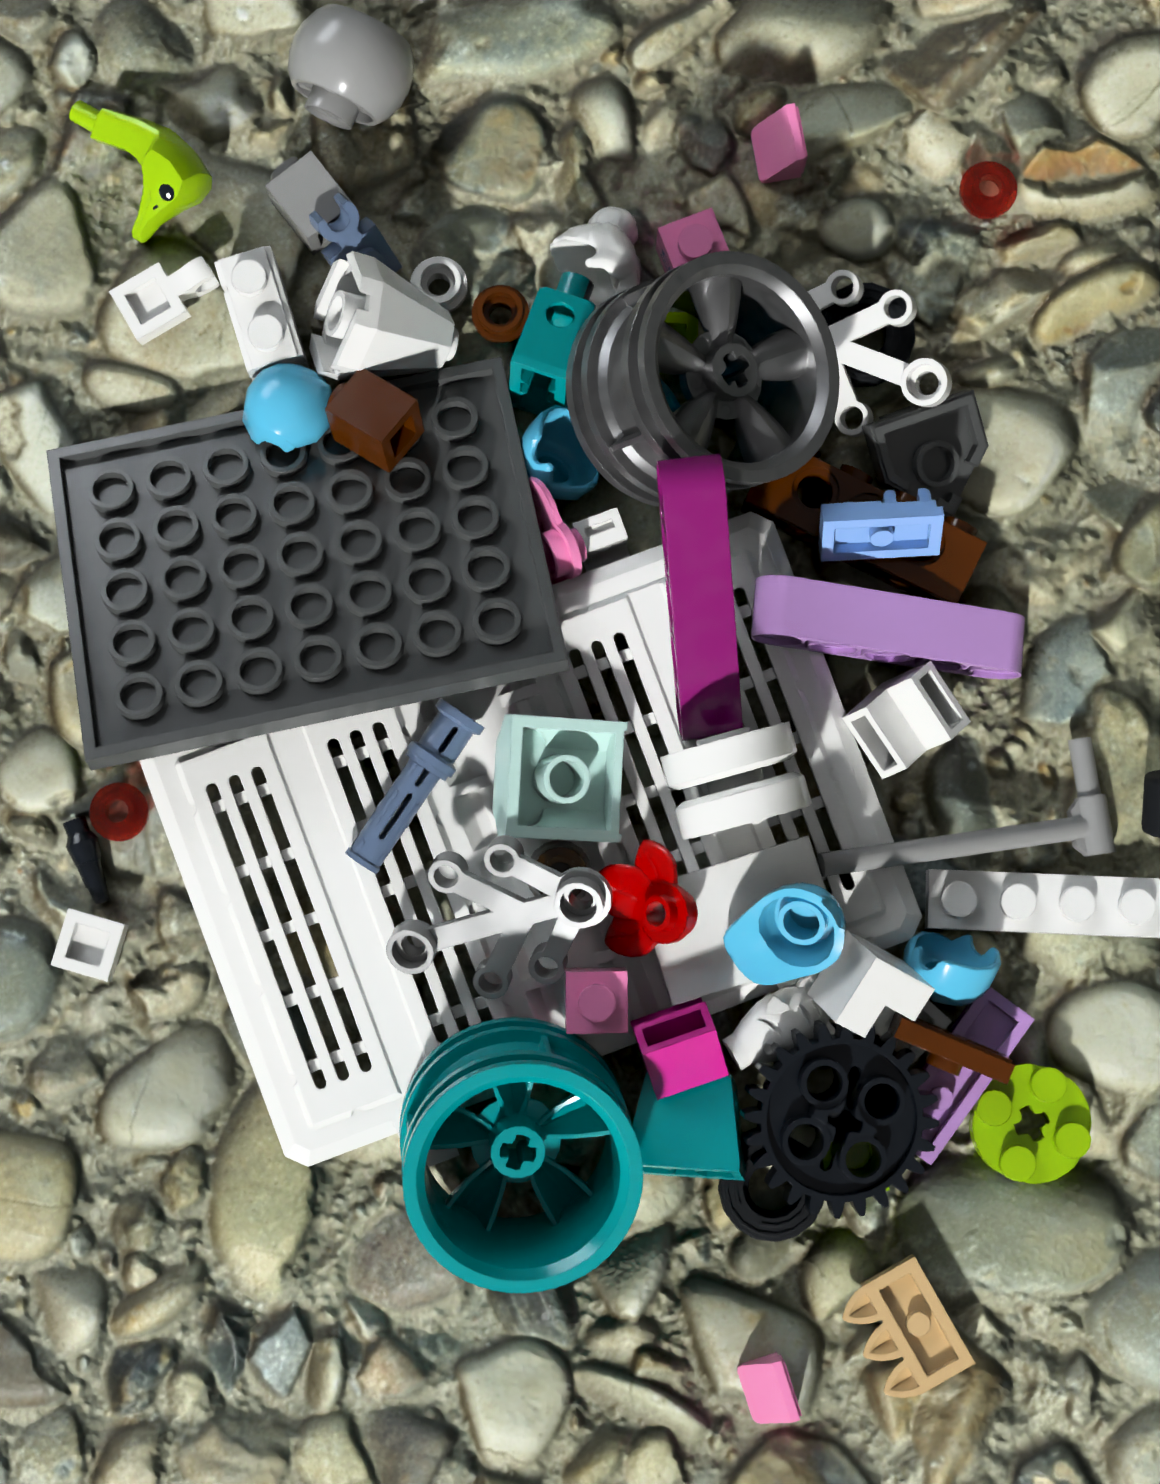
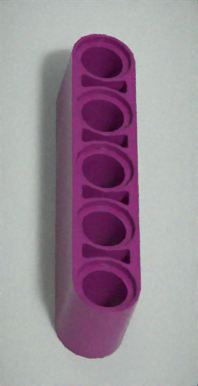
M720 454L658 460L656 462L676 709L682 741L704 739L743 728L726 485Z

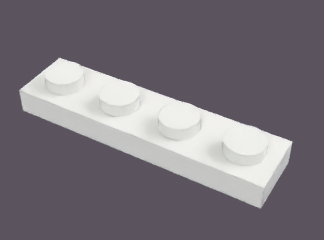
M928 869L926 870L924 929L1160 938V878Z

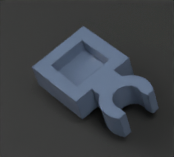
M338 192L333 196L335 202L340 207V215L334 222L327 223L316 211L309 214L310 223L313 228L326 240L332 242L321 250L330 266L338 259L347 260L346 254L355 251L375 257L394 272L402 268V265L377 226L367 216L359 221L358 209L343 194Z

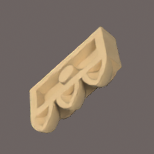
M913 1254L861 1283L862 1286L854 1292L845 1306L842 1318L846 1322L853 1324H870L880 1320L883 1322L868 1338L863 1351L865 1358L876 1361L903 1358L887 1378L883 1390L885 1395L897 1398L918 1396L976 1364Z

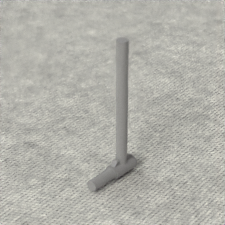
M1083 737L1068 740L1078 798L1073 799V803L1066 812L1067 818L823 852L817 856L821 876L825 877L1071 841L1072 847L1080 852L1083 857L1116 852L1106 794H1101L1092 738Z

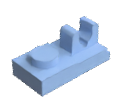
M918 488L917 501L897 502L895 491L887 490L883 494V503L881 501L821 504L818 540L820 560L825 562L939 555L944 522L943 506L937 507L936 500L931 499L930 491L926 488Z

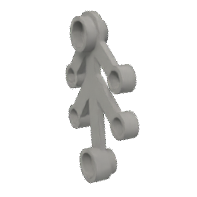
M501 835L490 842L484 854L486 869L492 875L500 878L513 876L545 894L525 899L468 871V864L460 854L445 851L435 857L428 870V880L431 886L441 893H456L488 910L434 925H429L421 920L403 921L396 926L386 945L387 958L397 970L407 974H418L425 971L431 965L438 950L501 933L490 957L481 961L473 977V986L479 995L487 999H497L502 997L508 990L513 976L511 968L533 924L557 918L548 941L539 944L534 949L528 963L529 973L536 981L542 984L556 983L564 974L568 963L567 953L579 929L596 925L608 915L613 902V893L610 884L599 872L586 867H574L561 873L524 855L523 846L516 838L509 835ZM494 851H508L514 861L503 863L496 858ZM449 866L453 868L458 877L455 879L444 877L440 873L439 867ZM573 890H585L592 895L593 899L589 901L579 900L573 894ZM407 936L418 938L425 946H413L407 940ZM549 957L557 963L558 967L547 969L540 964L538 959ZM493 972L501 978L502 983L492 984L485 979L483 974Z

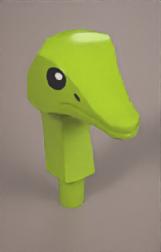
M82 100L75 102L69 113L70 120L90 131V138L96 142L129 152L142 166V195L138 215L131 230L132 237L141 243L147 242L161 225L183 211L200 204L211 191L212 176L203 161L171 129L147 119L105 108L98 110Z

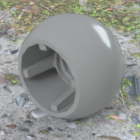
M327 4L315 10L307 17L293 36L289 49L288 71L292 86L307 98L304 105L306 110L331 125L350 130L354 122L375 126L389 119L402 106L409 94L413 81L414 56L409 42L381 21L343 5Z

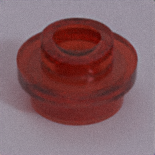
M993 161L979 162L971 166L963 175L959 185V197L963 207L971 215L980 219L989 220L1003 216L1010 210L1017 196V183L1012 172L1004 165ZM983 181H992L997 185L999 193L995 196H986L980 191L979 184Z
M118 782L104 786L95 794L90 804L89 815L94 829L101 836L112 841L123 842L135 838L144 830L149 820L150 809L145 795L138 788L127 783ZM116 801H124L128 806V815L123 821L114 823L109 817V808Z

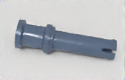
M442 698L435 705L438 713L419 741L411 740L407 746L408 752L406 755L410 758L384 798L379 802L376 810L356 840L345 852L354 861L375 874L379 872L380 866L405 829L410 825L439 779L446 781L448 777L451 778L456 771L453 764L473 734L481 735L485 729L481 724Z

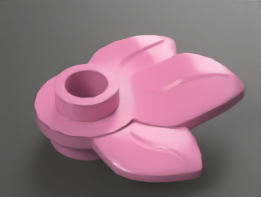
M536 477L528 478L551 584L554 585L580 576L582 562H585L587 559V550L581 534L575 528L569 529L563 522L557 504L546 485Z

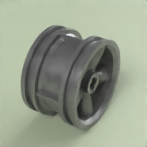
M740 251L713 252L678 266L657 279L643 282L612 296L589 315L576 335L568 359L566 371L567 405L578 441L597 471L609 483L629 497L649 505L659 506L656 462L658 460L712 454L707 451L716 418L721 420L733 419L737 435V441L728 458H721L726 494L733 490L751 488L786 477L805 465L824 443L834 421L839 398V365L834 341L824 316L810 294L793 276L771 261L754 254ZM671 307L685 311L699 319L705 333L697 336L691 344L684 336L664 322ZM659 373L680 375V387L687 401L674 412L671 411L665 398Z

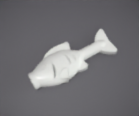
M867 937L865 939L868 942L879 947L876 939L872 937ZM816 974L802 977L795 986L782 988L772 994L768 992L741 1019L734 1032L722 1039L728 1053L740 1070L745 1069L751 1064H756V1062L771 1063L778 1061L770 1045L775 1042L787 1051L794 1048L791 1030L794 1028L799 1030L809 1040L814 1038V1021L820 1020L825 1023L830 1034H835V1028L829 1022L830 1017L807 994L817 979Z

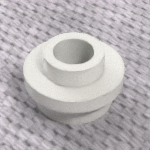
M436 256L422 261L414 269L410 279V283L449 312L456 310L463 303L467 295L468 283L464 270L457 262L447 257ZM436 279H443L450 284V288L444 295L437 296L428 290L431 282Z

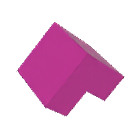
M701 997L630 1021L657 1100L729 1076L716 1028L706 1002H703Z

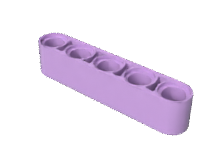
M764 575L755 579L751 639L758 643L909 667H917L931 660L937 671L987 679H1015L1022 676L1025 617L1023 615L795 576Z

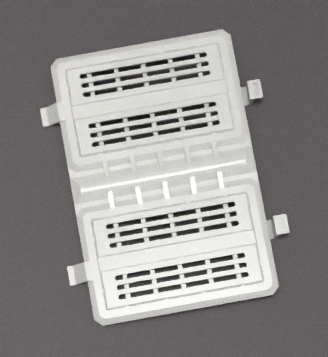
M616 507L572 524L573 528L577 529L581 534L586 546L587 559L583 562L586 573L552 585L570 670L440 697L481 724L485 729L481 735L473 734L453 764L456 769L451 778L448 777L446 781L439 779L417 812L433 859L445 851L456 852L466 860L468 871L525 899L534 897L528 884L513 876L507 878L494 876L486 869L484 864V854L490 842L498 836L493 815L496 741L504 716L506 714L592 719L578 680L589 676L605 720L618 721L600 673L611 668L630 717V721H627L628 727L627 731L624 732V736L633 732L636 733L654 785L646 788L643 787L624 737L622 767L632 793L621 797L619 834H622L621 843L561 840L572 842L582 848L589 857L593 870L599 872L610 864H629L635 866V858L640 845L626 810L627 807L637 804L649 839L660 843L666 848L648 799L656 796L660 797L678 849L670 851L676 862L683 860L688 873L700 870L695 855L706 852L710 866L775 846L776 842L770 827L781 824L787 841L799 838L793 818L801 815L804 817L817 855L823 852H830L815 810L822 807L826 808L841 850L894 842L856 739L842 719L846 712L824 654L764 644L772 668L762 671L743 621L744 618L753 615L755 579L764 575H794L774 522L753 512H748L728 520L733 593L735 589H742L748 601V604L738 607L734 597L737 642L750 676L740 679L742 723L744 727L750 726L751 731L758 730L744 692L755 687L769 726L782 723L767 682L777 679L796 732H793L795 744L801 743L820 792L819 796L811 798L812 805L745 825L700 836L701 840L691 844L689 839H682L675 814L677 807L671 791L675 789L667 785L665 775L647 727L658 724L668 754L697 746V740L682 741L679 732L663 544L630 556L626 545L628 535ZM622 633L629 648L618 652L614 642V635ZM595 641L601 642L606 657L596 660L591 644ZM573 649L578 650L584 665L573 668L569 652ZM634 660L653 711L643 716L623 663ZM440 698L139 760L285 1157L307 1167L397 1133L400 1138V1114L407 1088L422 1062L441 1044L436 1039L432 1027L444 1024L448 1038L460 1032L455 1021L456 1018L466 1015L469 1025L473 1026L481 1023L477 1010L489 1007L493 1020L510 1017L531 1018L550 1022L565 1028V971L558 982L542 984L530 975L528 963L534 949L539 944L548 941L557 918L532 925L511 968L513 976L508 990L502 997L497 999H487L482 996L473 998L454 946L441 949L461 1003L450 1007L434 961H432L424 973L438 1012L428 1015L413 974L397 970L389 962L386 955L387 942L395 929L385 901L386 897L396 895L405 921L418 920L407 889L418 886L432 925L444 922L428 880L429 869L425 870L409 826L405 829L400 839L413 872L411 876L402 878L395 856L391 850L383 862L391 883L380 887L375 873L366 869L345 853L376 810L375 802L359 761L371 758L385 796L393 782L382 753L393 749L402 771L410 759L406 755L408 752L407 746L411 740L419 741L438 713L435 705ZM377 722L383 723L388 738L377 741L373 725ZM355 730L360 731L366 746L355 749L350 737L351 733ZM331 739L339 741L343 752L342 755L332 758L328 747V742ZM794 756L790 760L783 761L787 773L793 771L800 773ZM772 765L762 767L765 779L776 776ZM346 766L349 768L367 819L359 822L355 820L337 772L338 769ZM255 767H260L263 770L266 783L256 786L252 775ZM234 775L240 778L244 791L237 794L233 793L230 785V778ZM706 783L682 789L686 801L709 794ZM210 784H215L218 787L221 800L211 803L207 792V787ZM271 794L291 846L281 851L261 799ZM246 803L250 804L268 853L267 856L259 859L238 807ZM225 811L228 814L246 863L238 867L234 865L216 816ZM516 838L523 846L524 855L530 858L533 852L544 843L556 841L550 839ZM494 851L499 861L503 863L514 861L508 851ZM296 859L315 910L306 915L303 913L285 862ZM903 865L850 873L854 883L850 890H846L843 887L839 875L822 877L823 880L827 879L831 894L844 912L846 920L845 933L848 930L863 939L872 937L876 939L879 948L883 950L908 941L914 936L922 914ZM449 866L439 867V871L444 877L448 879L458 877L453 868ZM273 867L292 920L281 923L262 870ZM249 875L269 925V929L261 932L258 930L240 881L241 878ZM587 892L580 900L589 901L593 897ZM456 893L447 894L455 918L488 910ZM610 914L596 925L579 929L567 953L568 963L566 968L625 967L628 971V1033L576 1034L589 1043L601 1056L637 1043L630 1021L672 1007L654 949L646 956L627 957L618 955L606 946L604 941L605 935L613 920V916ZM316 923L320 924L339 975L331 979L327 978L308 927ZM297 931L316 983L305 988L286 936ZM501 933L465 943L475 972L481 961L490 957ZM411 936L414 946H425L421 940ZM274 940L293 990V993L286 996L282 995L263 944ZM549 957L538 959L540 964L547 969L558 967L557 963ZM493 972L483 974L485 979L492 984L502 983L501 978ZM802 977L775 985H760L750 981L701 998L703 1002H706L709 1013L712 1015L765 995L768 992L795 986ZM342 987L362 1038L361 1041L353 1044L332 992ZM321 996L340 1048L332 1052L328 1050L310 999ZM297 1004L317 1055L316 1058L308 1061L287 1009ZM367 1052L372 1065L369 1071L361 1069L357 1059L358 1055ZM345 1061L349 1077L345 1080L340 1079L334 1064ZM322 1069L326 1080L324 1088H318L315 1085L312 1072ZM493 1088L480 1092L460 1106L466 1108L495 1097ZM458 1148L429 1150L426 1162L428 1167L457 1157L460 1154Z

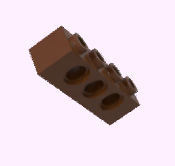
M817 451L805 465L788 476L751 487L744 500L741 512H753L774 522L777 530L819 550L821 508H810L804 505L798 497L799 487L808 483L821 486L827 493V504L881 501L883 503L884 491L872 486L873 479L862 470L846 464H842L840 469L820 460L821 454ZM894 490L897 502L917 501L916 497L906 492ZM947 516L943 522L940 554L931 556L928 560L918 561L911 557L843 560L842 562L910 596L958 603L987 542L976 537L978 531L969 523Z

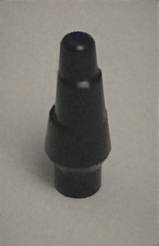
M86 816L63 823L68 837L67 851L77 867L85 887L89 890L95 904L107 902L110 899L100 860L102 854L98 836L90 830Z

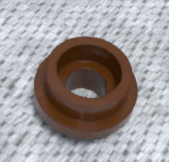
M495 285L483 290L475 299L472 307V320L475 329L484 339L494 343H508L520 337L529 315L528 303L524 296L515 288L506 285ZM499 307L508 309L512 314L510 320L505 324L494 323L490 319L494 309Z

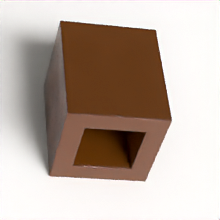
M366 369L356 371L348 382L339 384L332 392L325 408L334 440L388 473L394 469L425 431L418 400Z

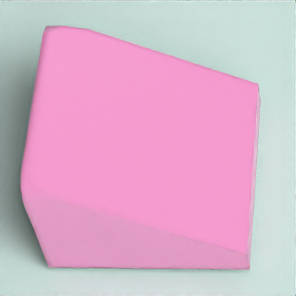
M795 103L783 106L757 124L751 131L756 167L761 183L766 184L800 178L804 172L808 155L799 108L795 106Z
M775 1352L741 1363L737 1367L752 1419L756 1423H793L800 1420L799 1416H802L781 1354L778 1355Z

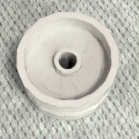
M790 722L751 731L750 726L697 740L696 747L660 757L668 787L681 790L706 783L708 787V795L681 802L675 809L683 840L745 825L812 805L803 774L793 771L765 779L762 769L765 766L790 760L796 754L797 748Z

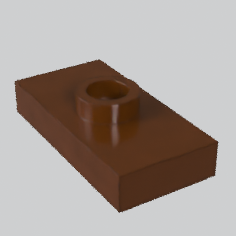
M895 1011L888 1028V1032L894 1038L928 1051L925 1062L956 1076H959L962 1067H966L1007 1085L1015 1067L1013 1060L1005 1054L920 1018L913 1021Z

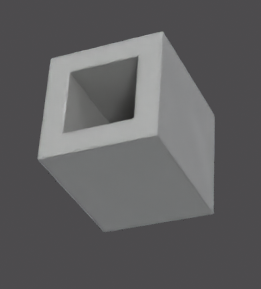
M310 151L300 159L292 157L281 163L273 171L270 177L271 181L265 187L273 206L314 256L331 242L313 228L310 223L309 214L316 211L327 223H332L340 215V207L335 202L333 196L339 192L349 201L351 200L313 152Z

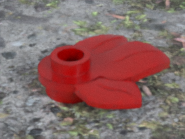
M644 839L638 848L635 866L629 864H610L599 871L610 884L613 893V902L608 913L613 916V920L604 939L606 946L611 951L627 957L646 956L658 943H677L695 927L698 917L696 902L689 892L678 885L677 863L669 850L660 843Z

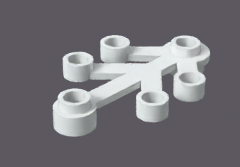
M837 270L828 277L826 283L807 292L821 311L834 303L842 307H851L857 304L863 296L864 285L861 278L851 271ZM844 278H850L853 282L851 295L847 298L839 299L836 295L838 282ZM890 290L880 298L878 303L828 326L836 348L840 376L835 424L843 434L853 437L864 435L862 426L873 422V413L866 404L859 402L844 364L900 385L907 400L922 407L937 406L945 401L950 394L952 378L948 369L940 362L929 358H920L909 364L853 342L889 324L895 327H903L912 322L916 316L917 305L914 298L902 290ZM896 298H904L907 305L906 312L900 318H891L888 312L889 304ZM934 373L938 378V388L934 393L924 395L920 390V381L924 375ZM858 408L863 414V421L858 428L851 430L845 423V417L849 410Z

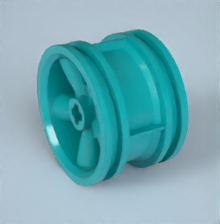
M518 1017L499 1018L478 1023L454 1034L434 1049L414 1074L407 1088L400 1114L399 1135L403 1197L412 1228L428 1253L440 1265L462 1280L478 1287L505 1293H533L555 1289L583 1277L598 1267L619 1246L628 1233L640 1204L643 1188V1161L640 1146L619 1084L604 1058L589 1043L576 1034H566L565 1028L543 1020ZM533 1083L551 1085L572 1093L557 1103L552 1109L547 1108L541 1101L530 1098ZM490 1088H493L497 1099L486 1105L479 1115L460 1106L471 1097ZM516 1135H524L526 1137V1140H520L517 1143L516 1149L507 1148L506 1144H513ZM606 1135L600 1160L587 1182L555 1161L560 1151L561 1139ZM471 1146L473 1158L480 1167L474 1170L449 1195L436 1181L427 1165L429 1150ZM530 1180L545 1212L520 1218L496 1217L505 1191L506 1182L522 1183Z

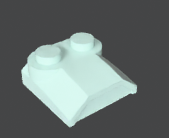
M506 714L497 737L495 754L493 815L498 836L509 835L514 838L621 843L622 834H619L623 748L624 732L627 731L628 722Z

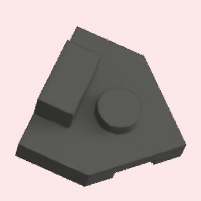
M963 390L949 395L945 401L934 407H922L914 404L879 416V420L862 426L877 482L891 490L903 491L916 498L918 488H926L930 491L931 499L936 500L937 507L943 506L944 519L947 516L954 517L963 499L960 495L974 467H979L989 446L974 390Z

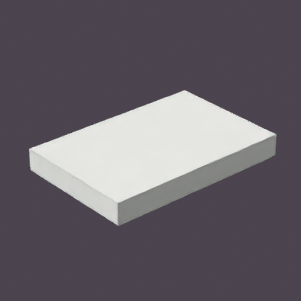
M803 836L678 876V885L689 892L696 902L698 917L693 930L681 941L673 944L658 943L654 947L672 1006L751 981L737 968L728 955L723 937L731 924L766 894L782 885L802 882L818 885L826 889L809 836Z

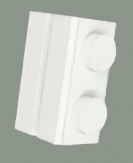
M262 246L214 262L220 284L225 292L224 297L246 370L252 382L261 370L277 363H293L309 368L280 269L271 246Z

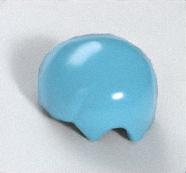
M277 363L261 370L247 388L242 421L251 439L256 444L264 441L279 446L284 452H290L295 447L299 448L316 443L330 428L325 408L332 394L331 386L327 384L323 376L299 364Z
M553 405L542 411L530 423L520 440L528 478L536 477L540 479L549 489L554 499L577 500L597 485L600 473L588 459L578 441L568 407Z
M921 931L908 941L904 949L903 961L935 989L929 999L933 1002L947 1005L963 1006L982 997L990 988L1001 966L999 950L992 947L985 954H979L974 947L973 936L970 934L950 940L939 933Z

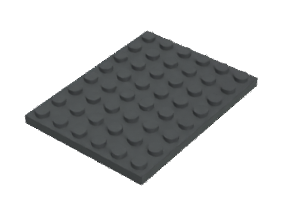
M502 357L385 380L418 400L425 430L390 473L336 442L330 428L316 443L299 448L295 447L290 452H284L279 446L266 441L256 444L251 439L242 421L244 410L46 451L84 757L91 771L570 670Z

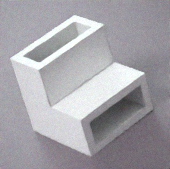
M931 660L881 683L842 718L882 779L907 769L927 750L952 740L971 722Z
M847 930L839 959L820 972L807 994L835 1023L865 1038L885 1006L915 1021L935 989L905 961Z

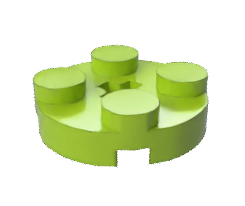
M1020 1063L1015 1064L1007 1085L992 1079L973 1106V1110H971L969 1131L973 1145L986 1165L1010 1180L1041 1184L1064 1176L1087 1153L1091 1144L1090 1130L1092 1122L1088 1103L1074 1081L1056 1068ZM1027 1106L1030 1107L1034 1114L1043 1113L1046 1123L1040 1126L1041 1135L1032 1140L1028 1133L1017 1134L1014 1124L1022 1120L1020 1110Z

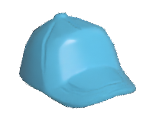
M803 882L786 884L766 894L732 923L723 937L724 946L728 955L745 977L756 984L775 985L821 972L835 963L843 949L846 920L840 904L826 889Z

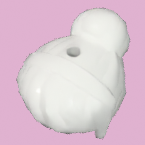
M613 206L604 207L589 219L588 224L569 228L550 244L551 255L554 257V262L562 274L574 272L592 281L594 288L589 301L593 302L596 308L612 296L640 284L641 264L633 245L638 240V228L635 218L626 209Z

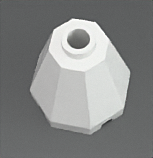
M351 251L346 254L347 260L338 259L333 262L315 303L313 318L324 321L322 336L311 333L309 350L318 375L336 380H347L356 371L363 369L370 371L378 377L417 374L438 370L443 367L445 361L449 362L454 357L458 347L459 332L457 328H454L455 324L448 310L375 257Z

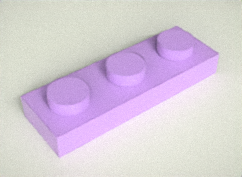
M990 987L982 997L965 1007L949 1031L1009 1057L1035 1019ZM926 1062L923 1069L929 1073L930 1077L918 1087V1090L931 1091L937 1095L938 1101L923 1108V1113L935 1117L940 1123L938 1127L922 1131V1136L936 1147L934 1151H917L916 1155L930 1165L934 1163L990 1084L992 1078L966 1067H962L959 1076H956Z

